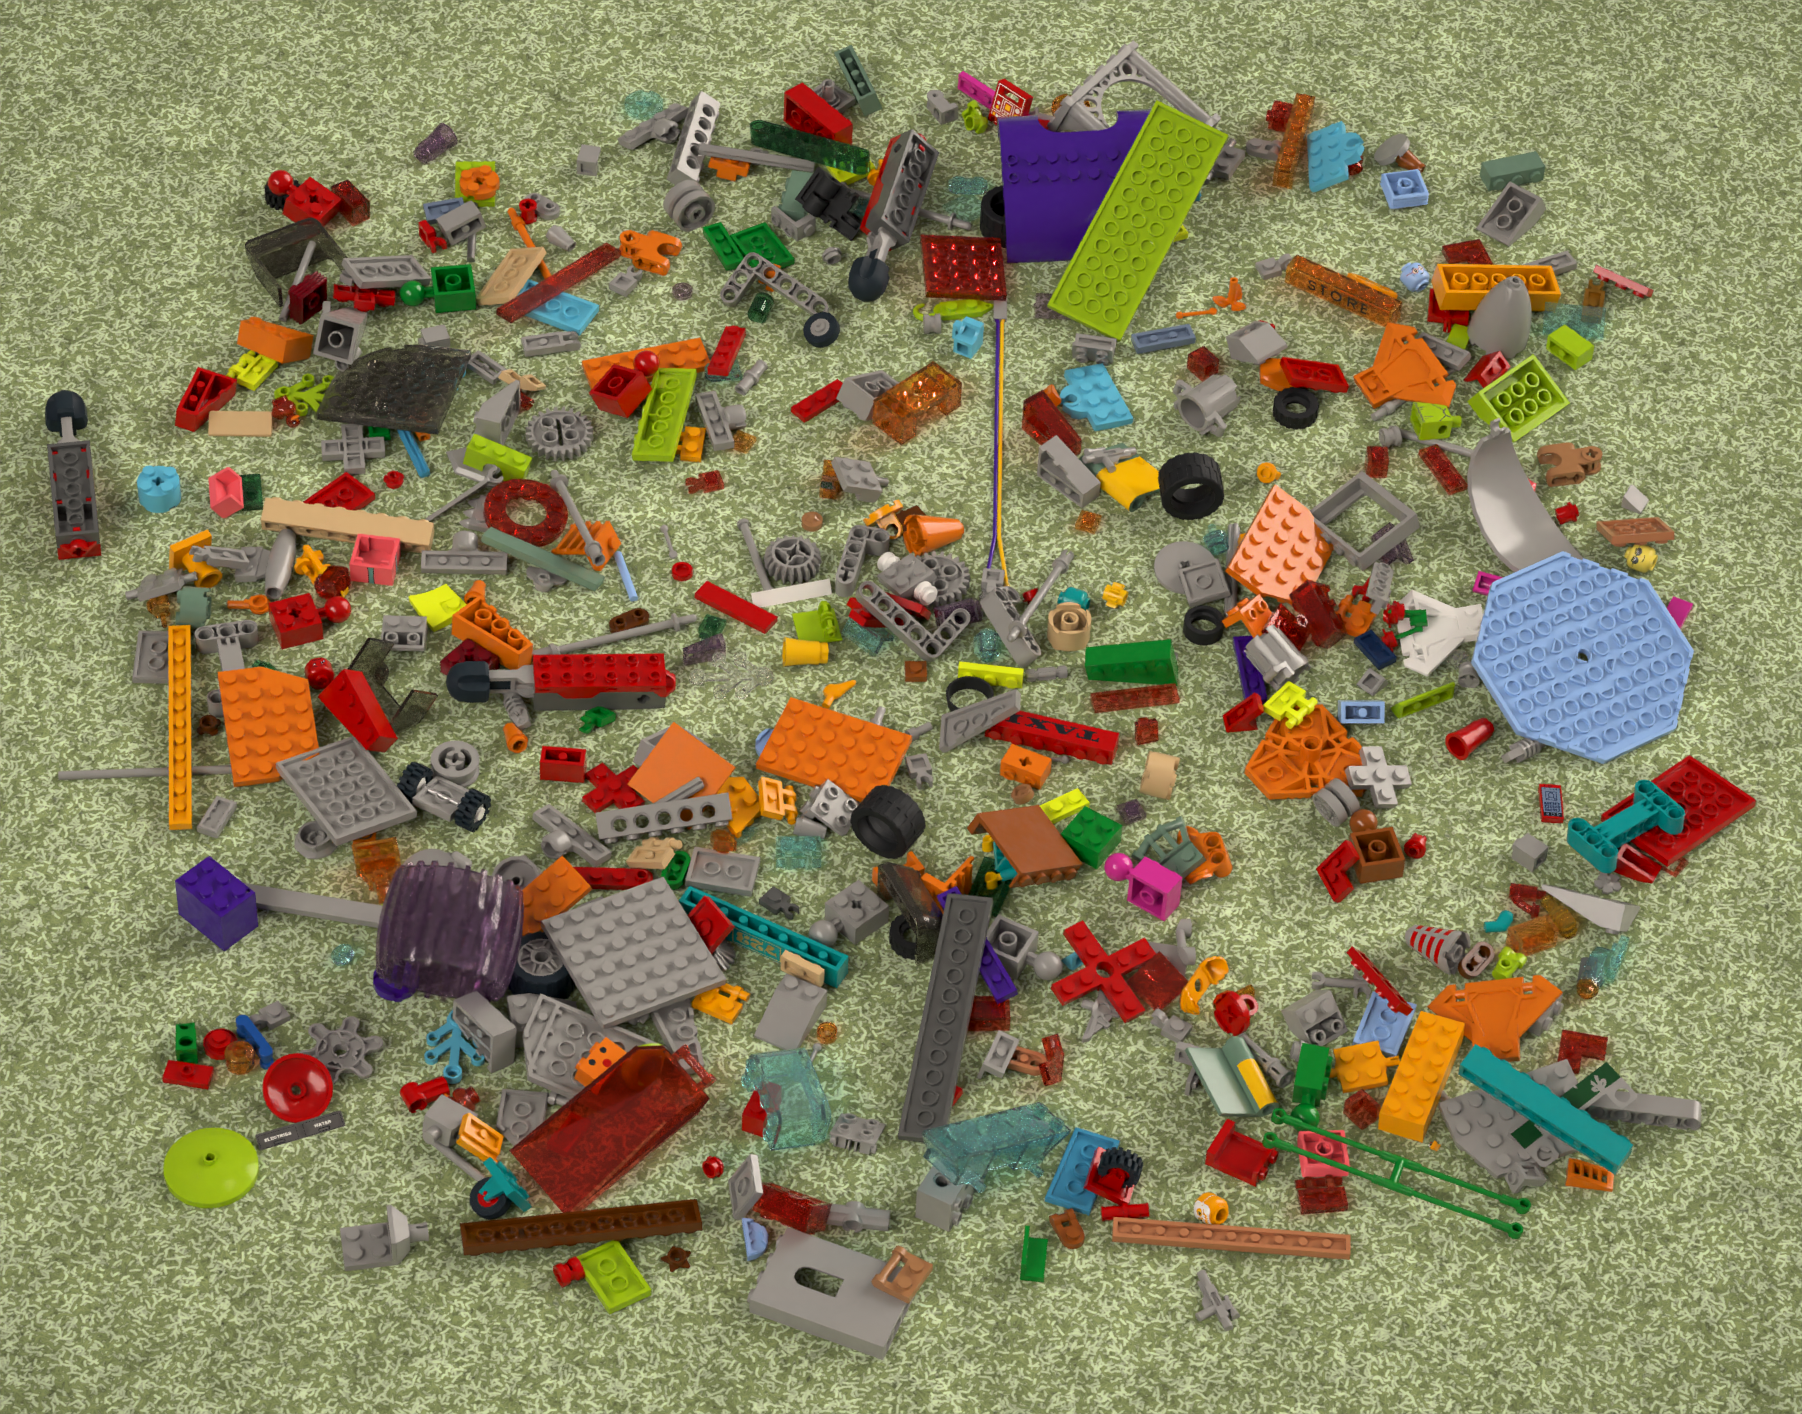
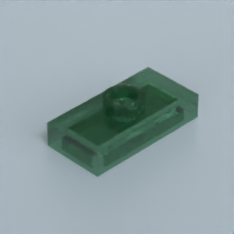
M239 475L242 478L244 503L242 511L263 510L261 475Z

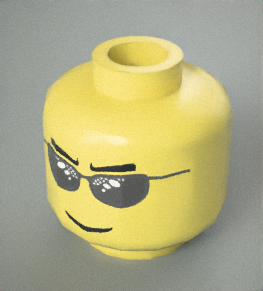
M1634 544L1633 547L1629 546L1624 556L1627 559L1628 567L1641 573H1646L1648 570L1652 571L1658 559L1655 549L1648 545Z

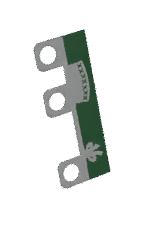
M1607 1062L1576 1084L1577 1088L1572 1087L1560 1096L1566 1098L1578 1110H1585L1605 1094L1619 1108L1627 1107L1637 1098L1636 1092ZM1623 1088L1629 1091L1630 1098L1628 1101L1620 1102L1616 1099L1615 1092L1618 1089ZM1528 1120L1511 1133L1515 1140L1541 1167H1547L1559 1157L1558 1151L1546 1139L1551 1133L1531 1120ZM1542 1147L1549 1148L1552 1152L1551 1159L1547 1161L1540 1160L1537 1156L1538 1149Z

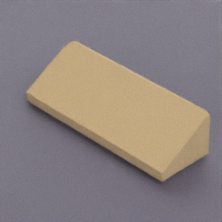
M210 411L208 435L271 437L273 425L272 412Z

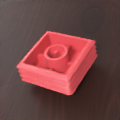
M1326 1130L1345 1137L1344 1130ZM1311 1131L1298 1132V1148L1350 1167L1347 1144ZM1299 1154L1302 1177L1348 1176L1349 1172Z

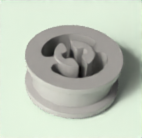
M448 741L438 745L433 750L430 759L433 778L438 775L464 788L469 787L477 780L479 776V754L472 745L462 741ZM465 762L469 764L467 768H465Z

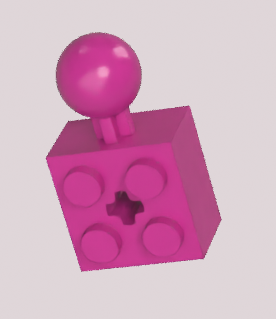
M1114 853L1106 859L1104 870L1111 880H1129L1127 901L1164 922L1179 906L1183 877L1176 872L1163 867L1146 856L1135 868H1133L1131 859L1123 853Z

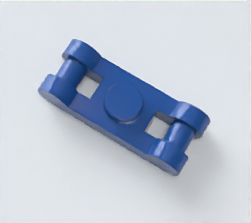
M247 1015L237 1016V1036L245 1039L248 1049L249 1046L253 1047V1050L260 1058L261 1068L268 1070L274 1063L272 1047Z

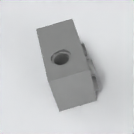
M949 1140L917 1189L915 1217L948 1232L953 1225L957 1226L961 1221L964 1208L968 1209L973 1201V1194L975 1191L979 1192L983 1186V1154Z

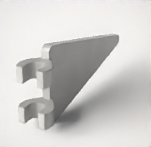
M497 467L490 468L484 480L425 518V520H433L485 487H498L504 479L503 476L498 479L493 478L492 475L497 471Z

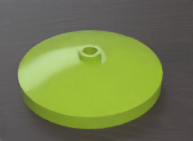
M203 1128L184 1135L171 1146L164 1159L163 1172L168 1189L178 1200L198 1208H219L240 1200L252 1189L258 1177L259 1162L254 1146L241 1134L224 1128Z

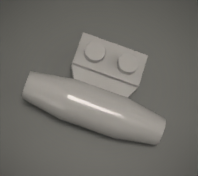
M283 529L279 532L270 551L263 549V547H241L250 563L247 570L236 569L235 581L257 582V580L265 578L266 596L271 599L280 598L290 580L296 557V534L290 529Z

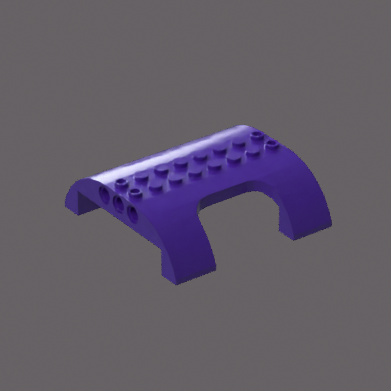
M1151 109L1116 111V123L1112 127L1103 130L1076 132L1049 131L1040 125L1037 115L997 117L1007 263L1069 261L1073 258Z

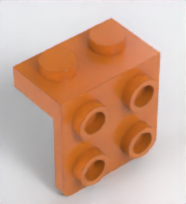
M1260 594L1250 600L1245 597L1239 601L1236 606L1226 612L1228 616L1222 620L1226 628L1242 620L1253 638L1257 635L1260 637L1264 633L1268 634L1269 632L1266 628L1271 625H1275L1276 628L1282 630L1279 621L1274 617Z

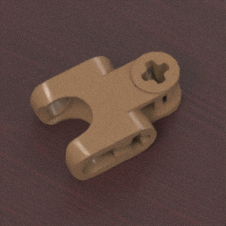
M1566 442L1542 446L1537 452L1540 464H1553L1557 466L1550 468L1546 473L1545 478L1549 487L1580 484L1585 480L1586 475H1594L1601 470V463L1599 461L1602 459L1603 454L1601 449L1595 446L1575 449L1573 443Z

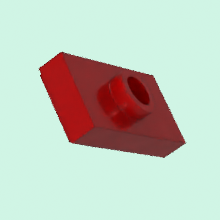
M168 1060L162 1081L163 1083L208 1090L214 1073V1067Z

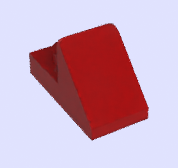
M1254 692L1222 715L1227 733L1258 730L1255 718L1264 713L1260 695Z

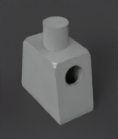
M442 1094L424 1116L423 1140L427 1144H433L437 1141L446 1147H450L456 1144V1140L459 1139L460 1135L458 1133L463 1115L471 1113L478 1117V1114Z

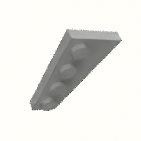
M1015 689L943 714L941 717L939 749L943 753L948 752L1019 712L1021 693Z

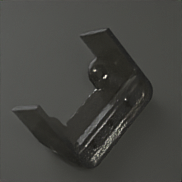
M368 637L348 667V670L363 673L397 735L418 725L438 695L433 692L412 689L400 706L383 686L389 676V669L384 663V659L394 646V643Z
M891 862L878 865L877 896L885 903L894 900L915 933L916 966L933 961L943 914L923 884L919 871H915L912 867Z

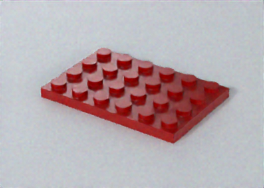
M1689 755L1651 781L1685 810L1682 832L1672 835L1657 825L1635 837L1630 842L1668 867L1754 808L1756 799ZM1634 793L1601 814V822L1632 806Z

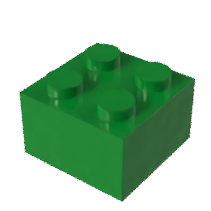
M1084 806L1063 830L1061 835L1080 861L1098 869L1121 842L1123 825Z

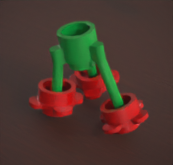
M1393 601L1392 605L1387 604V609L1383 611L1382 617L1383 621L1389 625V628H1392V624H1398V620L1403 621L1404 618H1409L1410 626L1415 628L1395 636L1392 630L1386 632L1385 629H1382L1384 636L1381 637V640L1393 652L1392 648L1398 646L1396 640L1417 632H1423V627L1428 626L1426 609L1405 610L1404 604Z

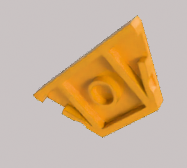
M729 777L717 794L729 793L733 821H728L729 825L726 827L735 839L741 837V832L746 827H750L754 820L761 816L759 796L744 777Z

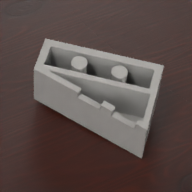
M1057 435L1039 447L1038 477L1081 508H1084L1100 496L1101 482Z
M477 991L454 999L453 1019L467 1040L472 1038L477 1045L476 1053L486 1058L489 1063L487 1068L490 1073L513 1064L517 1034L515 1025L506 1019L499 1010L492 1006Z

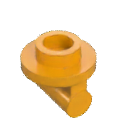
M1265 462L1257 468V477L1263 483H1271L1281 477V473L1277 471L1272 463Z

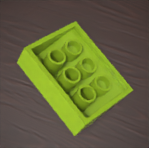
M1534 354L1467 401L1477 416L1488 425H1490L1492 420L1500 418L1499 427L1509 428L1513 443L1570 404Z

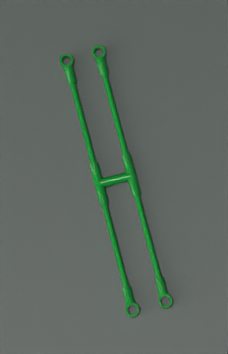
M1282 1108L1273 1110L1271 1121L1274 1124L1281 1125L1285 1123L1298 1129L1309 1130L1377 1155L1380 1159L1395 1165L1390 1179L1376 1174L1371 1175L1293 1146L1294 1144L1278 1139L1277 1135L1273 1132L1265 1133L1262 1140L1265 1148L1272 1149L1276 1147L1289 1153L1292 1151L1368 1179L1371 1183L1409 1197L1414 1196L1492 1225L1493 1228L1507 1232L1508 1236L1512 1239H1519L1524 1228L1520 1223L1513 1222L1509 1224L1496 1218L1493 1220L1417 1192L1414 1188L1398 1182L1403 1168L1418 1173L1423 1172L1499 1200L1500 1203L1515 1208L1519 1214L1529 1212L1531 1202L1527 1198L1516 1199L1504 1194L1494 1193L1426 1168L1422 1164L1388 1151L1377 1150L1304 1123L1298 1118L1287 1115L1286 1111Z

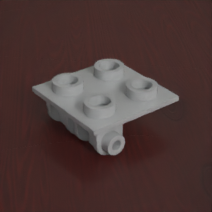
M841 1113L829 1134L831 1135L830 1143H833L835 1147L844 1149L847 1146V1150H850L852 1142L855 1141V1152H857L860 1143V1153L867 1155L875 1154L877 1150L876 1143L886 1124L879 1123L875 1119L859 1118L851 1113Z

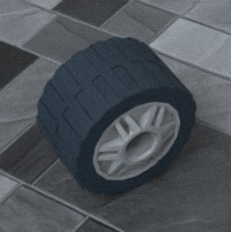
M540 931L526 934L511 945V949L507 954V971L509 973L508 987L512 995L527 993L540 995L541 993L548 997L564 1000L570 997V994L575 989V983L545 932Z

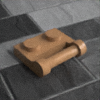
M897 1245L892 1251L889 1261L881 1272L874 1276L871 1282L877 1289L909 1304L932 1272L933 1264L908 1253L904 1247ZM900 1261L905 1263L893 1282L887 1281Z

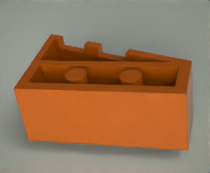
M250 317L247 320L240 321L237 344L284 364L310 358L314 335L266 322L258 317Z

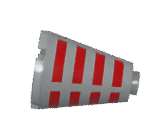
M1413 925L1405 933L1406 944L1448 975H1454L1458 972V963L1466 955L1465 949H1470V936L1463 931Z

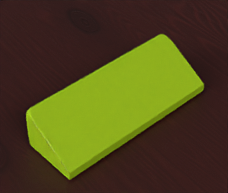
M1451 682L1404 700L1390 709L1400 719L1450 700L1454 695L1455 683Z

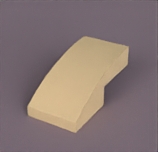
M512 369L502 371L498 377L508 384L515 380L520 381V389L538 391L546 388V385L532 374L520 376Z

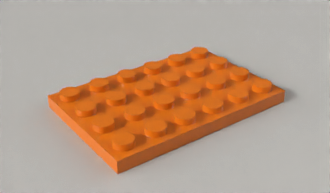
M790 697L756 763V769L811 787L815 785L821 786L822 783L829 779L846 794L861 802L875 786H890L912 742V735Z

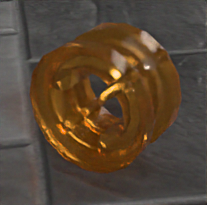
M831 1022L821 1023L817 1027L818 1041L823 1044L834 1043L837 1039V1027ZM824 1031H829L830 1035H825Z

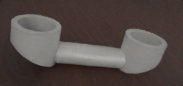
M1181 919L1176 928L1178 955L1185 965H1195L1196 963L1195 947H1187L1185 937H1191L1192 934L1191 919Z

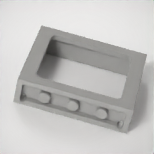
M1363 471L1310 510L1314 516V523L1323 532L1320 535L1328 544L1331 543L1335 552L1339 556L1343 555L1353 567L1357 566L1362 571L1420 528L1417 513ZM1363 496H1368L1398 519L1400 523L1359 553L1325 525Z

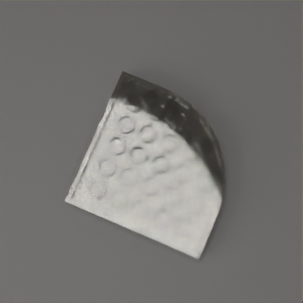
M404 345L402 349L392 350L391 347L361 356L354 360L352 365L348 364L349 368L343 372H338L333 378L316 413L317 420L439 434L471 358V350L432 345Z

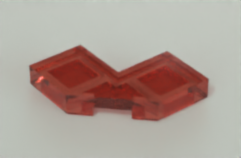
M1058 1033L1041 1039L1047 1061L1040 1063L1038 1066L1045 1086L1062 1081L1064 1052Z

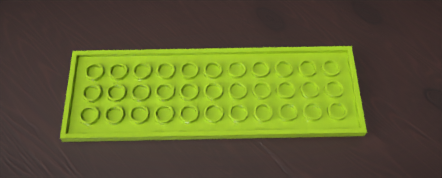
M1156 100L1047 307L1120 342L1229 135Z

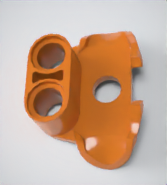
M1186 826L1190 841L1206 859L1203 864L1185 877L1186 881L1189 884H1193L1198 880L1213 876V873L1220 878L1228 876L1232 872V863L1221 835L1217 832L1199 833L1195 828ZM1180 830L1176 841L1178 845L1183 842Z

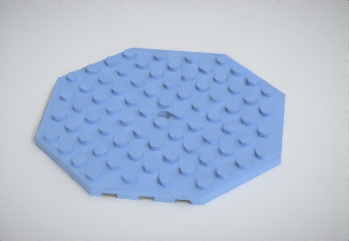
M1562 551L1492 582L1471 664L1516 735L1605 764L1674 732L1678 723V714L1681 710L1684 688L1687 684L1689 666L1694 650L1649 580L1643 578L1636 579L1628 576V573L1614 568L1609 570L1599 566V563L1584 558L1580 560L1571 557L1570 553ZM1578 653L1585 654L1588 661L1578 659Z

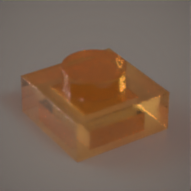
M1081 510L1075 523V529L1095 534L1102 515Z

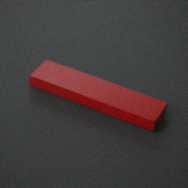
M706 581L695 592V599L764 634L778 620V616L709 581Z

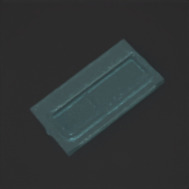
M1545 302L1542 334L1549 335L1565 324L1585 339L1603 340L1606 308Z

